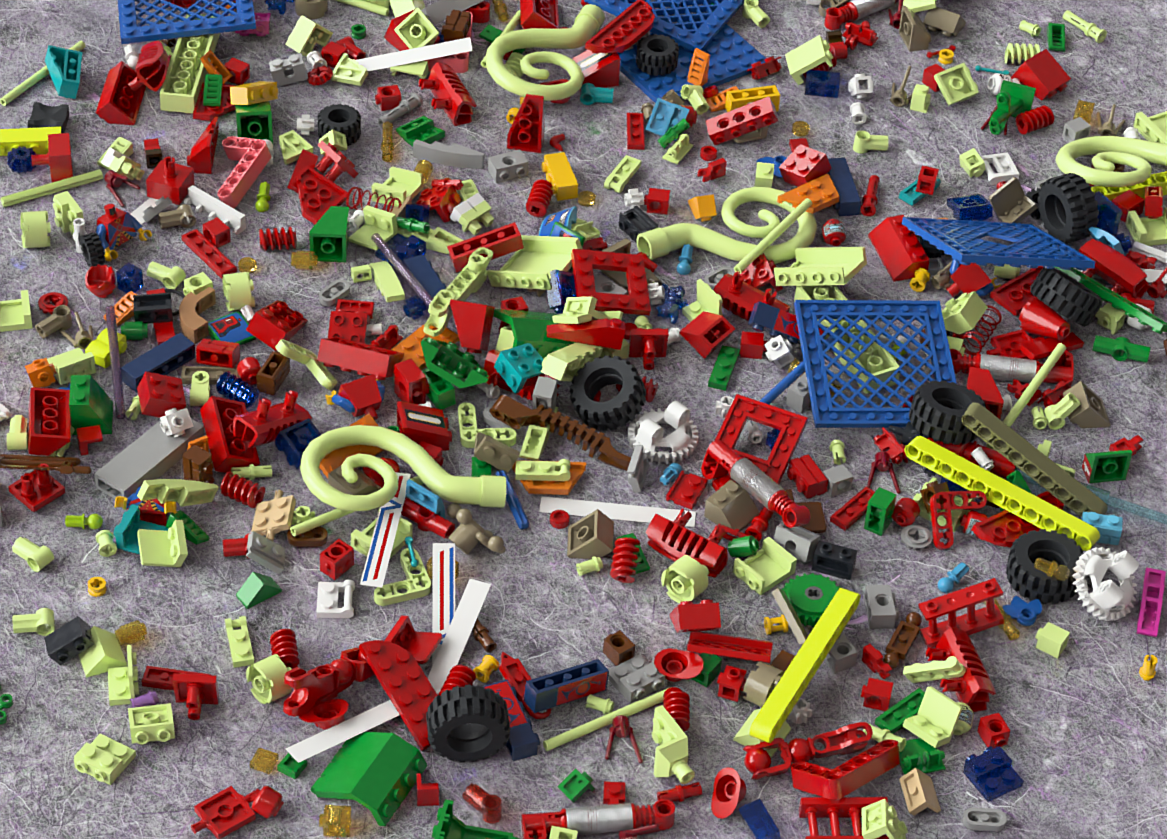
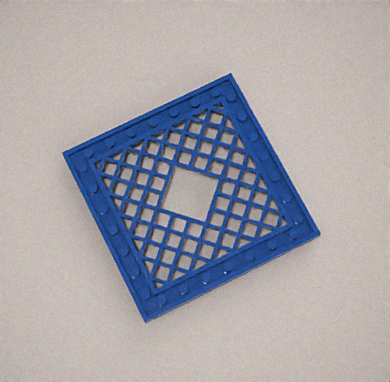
M118 0L121 44L256 29L253 0H236V3L232 2L233 0H212L211 2L208 0H198L187 9L165 0H154L155 2L152 4L148 2L150 0ZM218 1L223 2L221 5L215 4ZM160 3L164 4L162 7L157 6ZM201 3L207 4L204 7L198 6ZM143 5L148 6L145 9L140 8ZM226 5L232 6L229 9L225 8ZM168 7L173 8V9L170 10V11L165 10V9L168 8ZM210 7H214V8H215V9L212 10V11L208 10V8H210ZM195 8V9H197L198 11H197L196 13H194V12H191V10H193V9ZM151 9L156 10L154 13L149 12ZM178 10L182 12L179 15L175 14ZM219 10L224 11V13H222L221 15L217 12ZM161 12L165 14L162 17L158 16ZM203 12L207 13L204 17L200 15ZM144 14L148 15V17L145 19L141 17ZM186 14L191 15L189 18L183 17ZM169 16L174 17L172 20L166 19ZM152 18L157 19L155 22L150 21Z
M903 217L902 224L908 230L914 231L915 235L921 236L923 240L929 241V244L937 246V249L943 250L945 254L951 255L952 259L959 260V263L963 265L976 263L977 265L987 266L990 263L999 267H1004V264H1010V266L1017 268L1021 267V265H1026L1029 268L1043 266L1047 269L1059 267L1064 270H1070L1073 267L1082 271H1086L1087 268L1094 269L1096 261L1032 224ZM990 236L1015 243L1004 245L980 238Z
M795 300L794 308L815 428H889L890 425L905 428L908 421H910L909 411L912 404L908 400L912 396L914 397L915 391L920 385L924 384L927 380L929 382L934 381L931 378L933 374L938 382L943 380L949 383H957L940 301ZM824 319L832 324L829 328L821 324ZM845 320L850 325L844 328L839 322ZM863 320L869 325L864 329L857 322ZM881 320L887 325L882 329L875 323ZM899 320L905 325L900 329L893 323ZM917 320L923 325L918 329L911 323ZM853 326L860 331L857 336L849 331ZM834 327L842 331L839 336L831 331ZM871 327L879 332L876 336L868 332ZM889 327L897 332L894 336L886 332ZM907 327L915 332L912 336L904 332ZM819 328L824 331V333L821 336L819 333ZM827 334L835 339L831 344L823 339ZM845 334L853 339L849 344L841 339ZM863 334L871 339L868 344L859 339ZM882 334L889 339L886 344L878 339ZM900 334L907 339L904 344L896 339ZM918 334L925 339L922 344L914 339ZM837 342L845 346L842 351L834 347ZM855 342L864 347L860 352L852 347ZM874 342L903 362L884 383L855 362ZM892 342L900 347L896 352L889 347ZM910 342L918 347L915 351L907 347ZM821 343L827 346V348L824 351L822 350ZM830 349L838 354L834 359L826 354ZM848 349L856 354L853 359L844 354ZM902 350L910 354L907 359L899 354ZM923 350L929 356L923 359L917 353ZM840 357L848 362L844 367L836 362ZM913 357L921 362L918 367L909 362ZM824 358L830 362L826 367ZM832 365L840 369L837 374L829 370ZM851 365L859 370L855 375L847 370ZM905 365L914 370L910 375L902 370ZM924 365L932 370L928 375L920 370ZM843 372L851 377L848 382L839 377ZM861 373L869 377L866 382L858 378ZM898 373L906 377L903 382L895 378ZM916 373L924 377L921 382L913 378ZM827 374L832 377V379H831L829 382H828ZM835 380L843 385L840 390L831 385ZM854 380L862 385L858 390L850 385ZM872 380L880 385L877 390L868 385ZM909 380L917 385L913 390L905 385ZM890 381L898 385L895 390L887 386ZM846 388L854 393L850 398L842 393ZM864 388L873 393L869 398L860 393ZM883 388L891 393L887 398L879 393ZM901 388L909 393L906 398L897 393ZM830 390L836 393L832 398L830 395ZM838 396L846 401L842 406L834 401ZM856 396L865 401L861 406L853 401ZM875 396L883 401L879 406L871 401ZM893 396L902 401L898 406L890 401ZM848 404H851V405H852L853 407H855V408H845V407H846ZM867 404H869V405L872 406L873 408H864V407H865ZM885 404H888V405H889L890 407H892V408H882V407H883ZM904 404H906V405L909 406L910 408H901V407H902Z

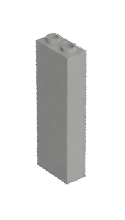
M191 419L193 427L185 429V434L174 437L173 434L167 436L162 431L160 420L94 473L96 488L114 499L117 496L128 498L136 492L138 487L142 486L144 480L158 479L181 460L183 453L188 449V442L204 436V426Z

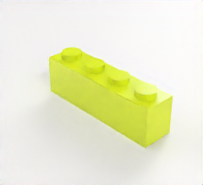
M61 127L0 129V156L47 154L49 152L48 134L62 133Z

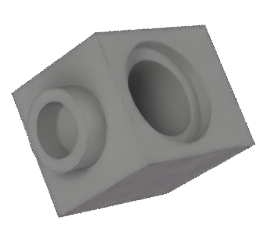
M1078 117L1064 124L1062 137L1069 143L1087 138L1090 134L1091 125L1081 117Z
M843 464L823 471V474L828 479L826 492L830 497L851 490L853 475Z

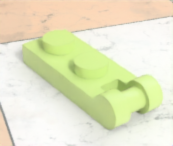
M626 155L604 182V188L614 189L615 192L621 193L624 186L641 167V160Z
M562 459L559 462L516 461L515 480L568 481L571 477L569 471L570 461L567 459Z
M241 616L235 620H231V618L225 619L233 667L254 664L246 616Z
M951 656L946 661H932L925 664L915 663L911 666H904L903 674L912 683L961 677L965 674L966 668L959 663L956 657Z

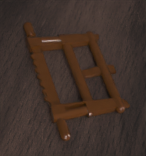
M0 454V468L60 471V474H71L72 472L75 474H90L92 472L89 466H77L81 463V460L76 457ZM45 463L49 467L40 466V464Z

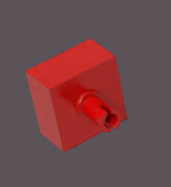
M69 133L48 134L49 152L47 154L31 155L32 166H50L52 183L73 177Z
M171 156L165 157L146 179L147 197L158 200L162 196L165 199L169 197L173 204L180 205L188 195V188L195 185L194 168L176 164L174 157H172V161Z

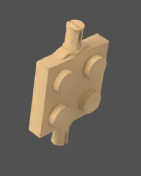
M276 490L273 500L257 503L251 532L255 531L262 536L265 535L267 539L273 542L275 534L289 530L296 504L294 496L282 497L283 491Z

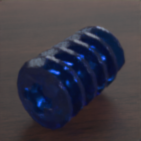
M229 371L224 372L218 378L216 390L219 394L229 398V400L245 403L246 408L251 407L259 397V389L254 388L250 384L248 385L246 381L237 378L235 374H231Z

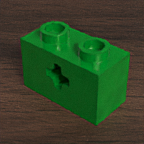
M428 369L422 370L429 384V393L426 395L435 407L443 410L456 404L455 388L453 385Z
M881 487L876 490L868 501L864 529L879 536L884 534L892 523L896 494Z

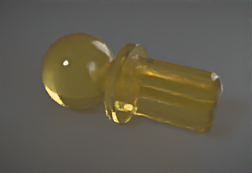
M1037 558L1034 567L1047 573L1049 577L1054 575L1057 580L1065 581L1070 576V570L1065 565L1057 566V562H1049L1042 558Z

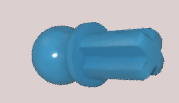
M690 244L683 246L681 256L678 258L680 263L677 265V272L681 275H687L691 271L690 264L693 262V247Z
M678 463L670 464L660 477V482H663V485L674 482L683 470L682 466Z
M961 562L952 571H948L947 575L949 577H943L938 581V589L945 593L952 591L954 582L959 584V580L969 572V567Z

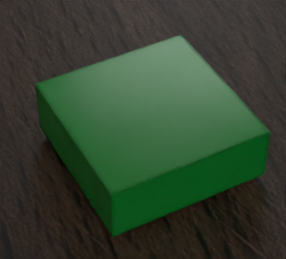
M288 753L277 765V771L296 779L307 767V760L298 763Z

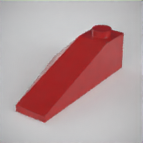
M526 94L507 134V149L541 153L545 134L544 96Z
M218 117L213 118L192 147L191 154L187 155V166L194 168V173L212 174L219 134Z
M617 318L591 320L580 324L547 325L546 328L547 337L618 350H621L626 330L625 322Z

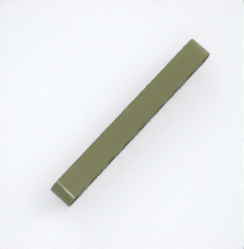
M971 403L962 416V423L1080 517H1082L1083 512L1106 514L1108 506L1098 496L981 404Z

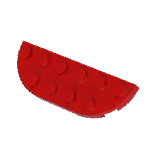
M644 0L635 1L585 43V49L595 54L623 52L653 27L655 14L652 12V7Z
M1049 491L1037 495L1038 498L1063 510L1064 503ZM1004 510L974 524L971 530L981 540L1011 548L1013 542L1024 533L1028 534L1032 530L1039 531L1041 528Z
M383 640L361 643L359 645L360 651L421 751L427 749L431 744L428 740L426 712L430 703L438 696L416 659L403 647Z

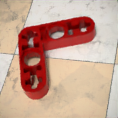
M982 491L938 492L930 498L933 542L936 548L945 550L954 543L951 511L977 510L986 505L987 497ZM955 496L962 498L963 504L961 506L955 504ZM939 497L940 500L944 501V503L941 505L940 503L936 502V499H939ZM975 497H977V499H980V503H968L969 499H973ZM940 509L945 510V512L937 513V511ZM939 516H943L946 519L945 526L938 524L937 519ZM947 529L946 532H944V533H943V532H940V533H939V530L941 531V530ZM940 539H947V543L940 542Z

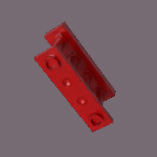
M993 578L919 603L918 606L926 621H929V627L920 629V635L927 648L936 647L943 633L950 627L962 629L969 636L1004 624V617L997 605L994 604V598L1003 595L997 580ZM986 601V607L975 610L976 604ZM967 608V614L956 617V611ZM948 614V620L937 623L938 617Z
M803 797L800 800L799 818H808L810 836H806L805 839H864L860 818H862V808L886 799L888 802V798L843 797L832 800L824 797ZM817 818H830L832 836H819ZM838 818H851L854 836H841ZM882 835L877 839H889V837Z

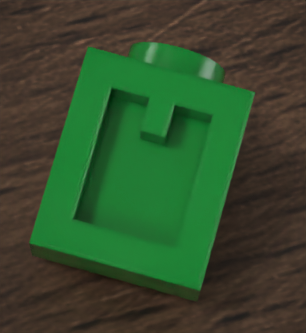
M576 768L557 786L573 803L588 789L592 792L595 790L591 784L593 779L585 771L581 774Z

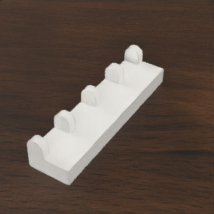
M193 185L188 188V197L184 200V204H193L196 206L195 211L198 213L202 211L207 212L210 220L218 217L227 226L233 227L236 235L246 229L244 214Z

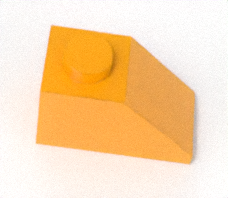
M714 194L697 196L688 200L695 219H701V222L710 221L712 217L717 215Z

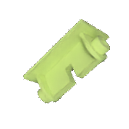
M681 134L662 159L678 164L693 147V144L689 143V135Z
M593 221L577 225L573 228V230H576L586 238L585 242L600 236V231L592 226Z

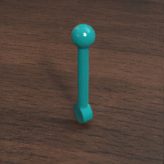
M977 65L975 67V70L977 72L986 71L1009 75L1010 73L1007 70L999 71L994 69L983 68L980 65Z
M406 537L405 544L408 545L410 551L411 566L417 567L419 562L415 559L412 547L413 538Z

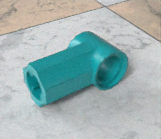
M585 83L581 87L580 101L584 105H591L594 102L613 104L614 89L595 87L591 83Z

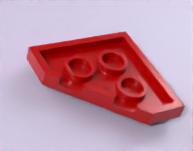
M203 82L193 111V119L210 121L214 117H220L235 110V104H231L230 87L235 85L223 84L221 106H203L205 82Z
M308 165L297 174L296 183L302 216L314 225L331 206H340L346 201L347 191Z

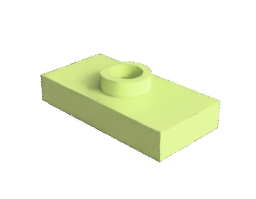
M569 310L566 313L552 316L554 323L580 324L592 320L591 313H577V310Z

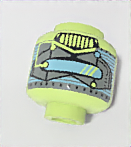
M956 702L963 709L953 734L962 735L969 732L972 728L974 714L967 704Z

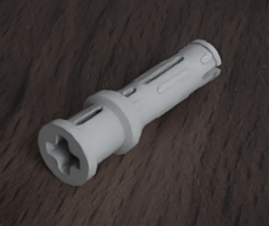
M412 93L408 99H403L399 106L378 118L379 126L385 128L402 115L410 114L414 108L422 106V98L419 94Z

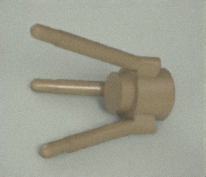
M908 66L899 90L895 92L896 84L892 83L890 101L897 107L907 106L912 99V94L907 98L906 91H904L911 66Z
M1115 104L1112 106L1109 120L1103 125L1100 112H1097L1098 134H1101V136H1117L1118 131L1125 123V120H1122L1116 128L1112 122L1116 108Z
M952 261L937 272L935 276L931 277L932 285L936 289L943 288L946 290L953 284L949 283L950 277L948 275Z
M75 312L76 321L80 329L76 333L75 340L64 330L59 329V332L75 348L86 349L93 341V329L89 325L88 332L85 331L78 312Z

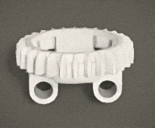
M673 401L664 412L660 408H658L657 412L653 409H650V412L644 411L643 415H637V418L629 424L628 442L633 451L635 445H643L642 451H645L647 459H651V463L658 461V464L665 462L666 465L669 461L675 463L676 460L682 462L683 458L687 459L689 455H692L697 447L699 436L698 430H696L697 426L693 425V420H690V410L678 401ZM658 423L669 424L676 430L663 438L664 429ZM655 447H671L672 452H655Z
M1096 547L1081 555L1079 560L1076 561L1077 566L1073 568L1076 573L1072 577L1076 579L1073 585L1077 586L1075 592L1079 593L1080 597L1078 600L1082 599V606H1087V612L1093 611L1092 616H1098L1099 620L1113 621L1125 617L1126 614L1131 612L1130 609L1134 608L1132 602L1136 601L1133 595L1137 594V591L1133 587L1137 586V584L1132 583L1135 576L1130 575L1137 570L1139 562L1126 550L1120 553L1116 551L1111 553L1110 548L1104 549V547ZM1107 569L1117 576L1120 583L1119 587L1112 580L1101 582ZM1087 575L1091 577L1093 592L1088 593L1087 580L1084 579Z

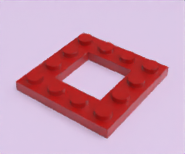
M572 249L571 258L576 297L596 298V311H621L624 314L650 315L651 307L643 255ZM593 269L626 272L629 295L596 292Z
M736 394L715 440L720 439L740 457L750 460L779 485L806 427L808 418ZM747 419L781 430L768 460L734 449Z

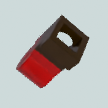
M841 30L826 32L825 40L830 45V52L835 55L836 59H847L848 50L842 40Z
M158 138L144 140V151L147 169L155 168L162 160V151ZM151 159L159 160L156 163L149 162Z

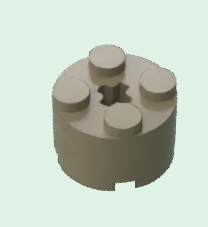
M295 0V12L300 17L303 15L308 19H318L323 17L324 13L328 11V0Z
M760 661L756 664L759 668L756 671L752 670L746 680L743 692L747 693V696H743V698L763 707L785 672Z

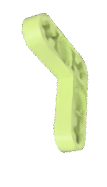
M281 339L275 346L282 355L305 364L319 383L326 389L332 390L337 384L334 376L326 366H323V362L317 361L318 356L312 351L284 339Z
M467 402L458 406L460 442L463 447L475 448V437L478 432L491 436L493 439L508 446H513L516 443L517 433L514 429H477L475 406ZM465 411H468L469 416H465ZM470 423L472 426L465 427L463 424Z
M409 548L402 550L400 562L407 580L386 584L382 588L377 587L374 590V602L376 604L387 606L424 597L431 592V580L415 549L413 551L415 559L419 562L418 566H411L408 558L410 557L411 559ZM419 570L421 573L415 575L411 571ZM406 589L408 592L399 593L398 590Z

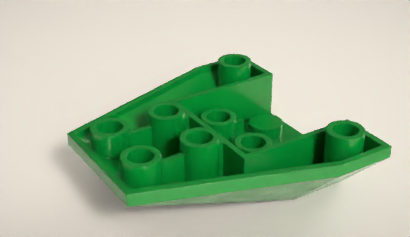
M430 337L422 339L421 346L428 370L460 389L488 381L490 377L487 374L488 372L474 359L475 356L466 351L465 353L458 350L459 346L451 341L447 343Z

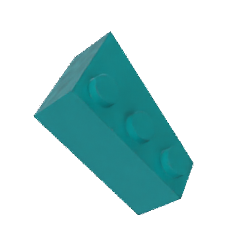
M48 45L45 63L58 96L76 99L80 84L82 52Z

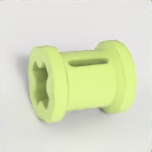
M102 530L96 534V542L100 546L99 554L103 557L114 555L117 552V546L113 543V533L110 530Z

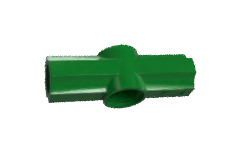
M1096 335L1092 351L1112 355L1117 361L1131 359L1147 363L1151 347L1133 344L1125 337L1111 339Z

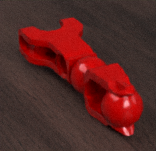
M352 648L341 651L340 659L333 660L330 664L321 665L309 671L296 667L286 672L284 683L294 688V691L290 697L284 700L283 712L293 717L305 714L313 708L318 698L332 692L334 688L345 685L350 680L363 682L374 675L360 649Z
M858 722L834 731L816 735L813 739L811 737H808L807 740L795 738L787 743L783 738L778 737L774 738L771 743L763 741L760 744L747 745L743 748L747 752L744 764L747 770L753 774L752 780L785 774L791 764L795 762H808L814 758H824L838 754L845 755L862 751L871 739L873 729L867 722ZM859 728L865 729L866 732H867V736H866V734H865L862 730H857V729H859ZM814 743H822L825 749L817 750ZM778 748L784 764L770 767L771 757L766 750Z

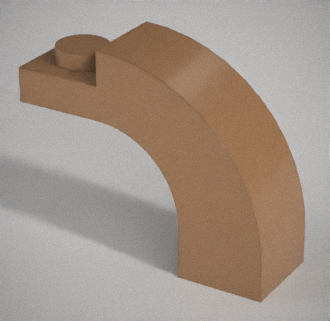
M211 287L197 295L190 292L183 298L179 306L180 329L183 335L194 344L209 336L208 321L199 315L216 304L215 290Z

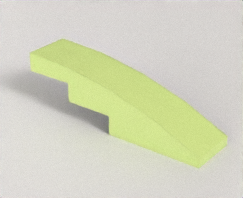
M439 227L435 230L430 228L428 234L421 232L412 233L406 229L398 228V233L395 235L417 246L449 254L447 246L464 241Z
M387 261L370 263L369 267H371V273L377 289H380L382 296H385L386 302L405 300V293L391 265Z
M555 407L554 412L557 413L558 407ZM529 424L520 452V458L539 461L551 433L549 432L550 424L546 428L540 427L538 424Z
M182 479L144 480L137 496L141 501L158 499L161 504L167 501H175L183 507L212 502L219 487L216 484Z

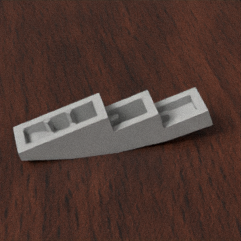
M417 139L413 143V157L446 166L472 169L484 168V153L456 143L448 146L437 141L431 145Z

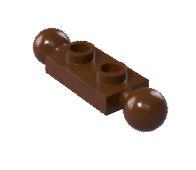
M910 612L906 616V622L900 621L886 647L885 653L887 654L884 656L883 661L889 664L892 669L899 665L900 659L905 660L919 634L922 617L917 612Z

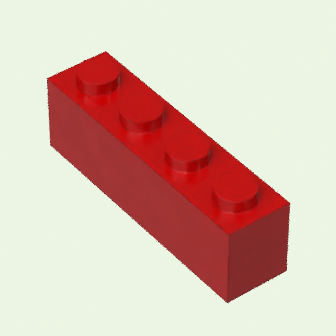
M514 222L447 246L457 273L464 269L468 264L470 255L480 247L491 250L493 252L491 260L521 250L524 248L519 229ZM479 254L485 258L487 257L486 254Z

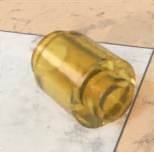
M420 160L414 172L422 173L423 184L428 182L434 168L429 161Z
M300 250L292 252L291 266H295L297 269L310 270L317 266L318 255H315V252Z
M139 620L119 626V629L115 630V636L120 646L124 644L127 646L145 640V635L147 634L144 622L140 623Z

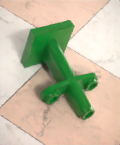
M1003 80L1000 93L996 96L998 109L992 114L989 121L990 132L994 135L1001 134L1010 116L1017 118L1020 113L1030 111L1036 88Z

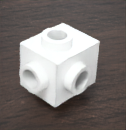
M856 74L848 83V90L851 92V96H857V99L867 98V95L873 92L874 86L871 76Z
M781 335L772 338L764 344L768 350L765 352L770 362L774 361L779 369L795 360L790 351L793 349L788 339L784 341Z
M173 408L165 411L166 415L160 417L161 429L167 436L173 434L174 437L185 434V429L193 427L187 408L179 411Z

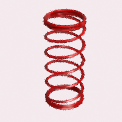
M354 186L348 191L346 204L349 209L360 210L356 207L361 203V210H363L362 199L365 192L363 193L361 188ZM353 189H357L353 195L354 206L350 207L349 196ZM369 190L365 191L369 192V201L367 203L368 206H370V200L374 194L377 195V202L374 208L378 209V202L382 196L385 197V204L382 209L384 211H386V204L390 198H392V200L389 202L387 206V212H389V210L390 213L392 212L395 200L398 201L399 208L402 205L401 200L399 198H393L390 196L386 200V196L384 194H382L379 197L377 192H374L371 195ZM358 191V200L354 204L355 194Z
M986 305L988 308L996 311L995 313L999 317L998 322L991 316L983 314L982 320L978 321L981 327H974L976 331V327L983 329L987 335H983L979 331H977L978 333L971 332L970 330V332L967 331L961 339L966 338L968 343H970L968 338L976 340L980 346H974L980 348V351L976 353L969 351L965 347V353L969 355L980 354L989 337L993 334V330L997 328V325L1002 320V315L997 308ZM983 316L990 317L995 323L987 322ZM980 322L988 324L991 329L984 328ZM972 333L978 334L984 341H980Z

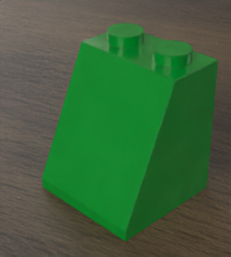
M270 101L250 105H235L237 136L260 140L267 139L273 144Z
M331 206L310 230V261L346 263L350 235L349 207Z
M71 375L69 409L71 424L75 430L73 435H77L76 429L96 425H100L102 434H112L114 402L91 375Z

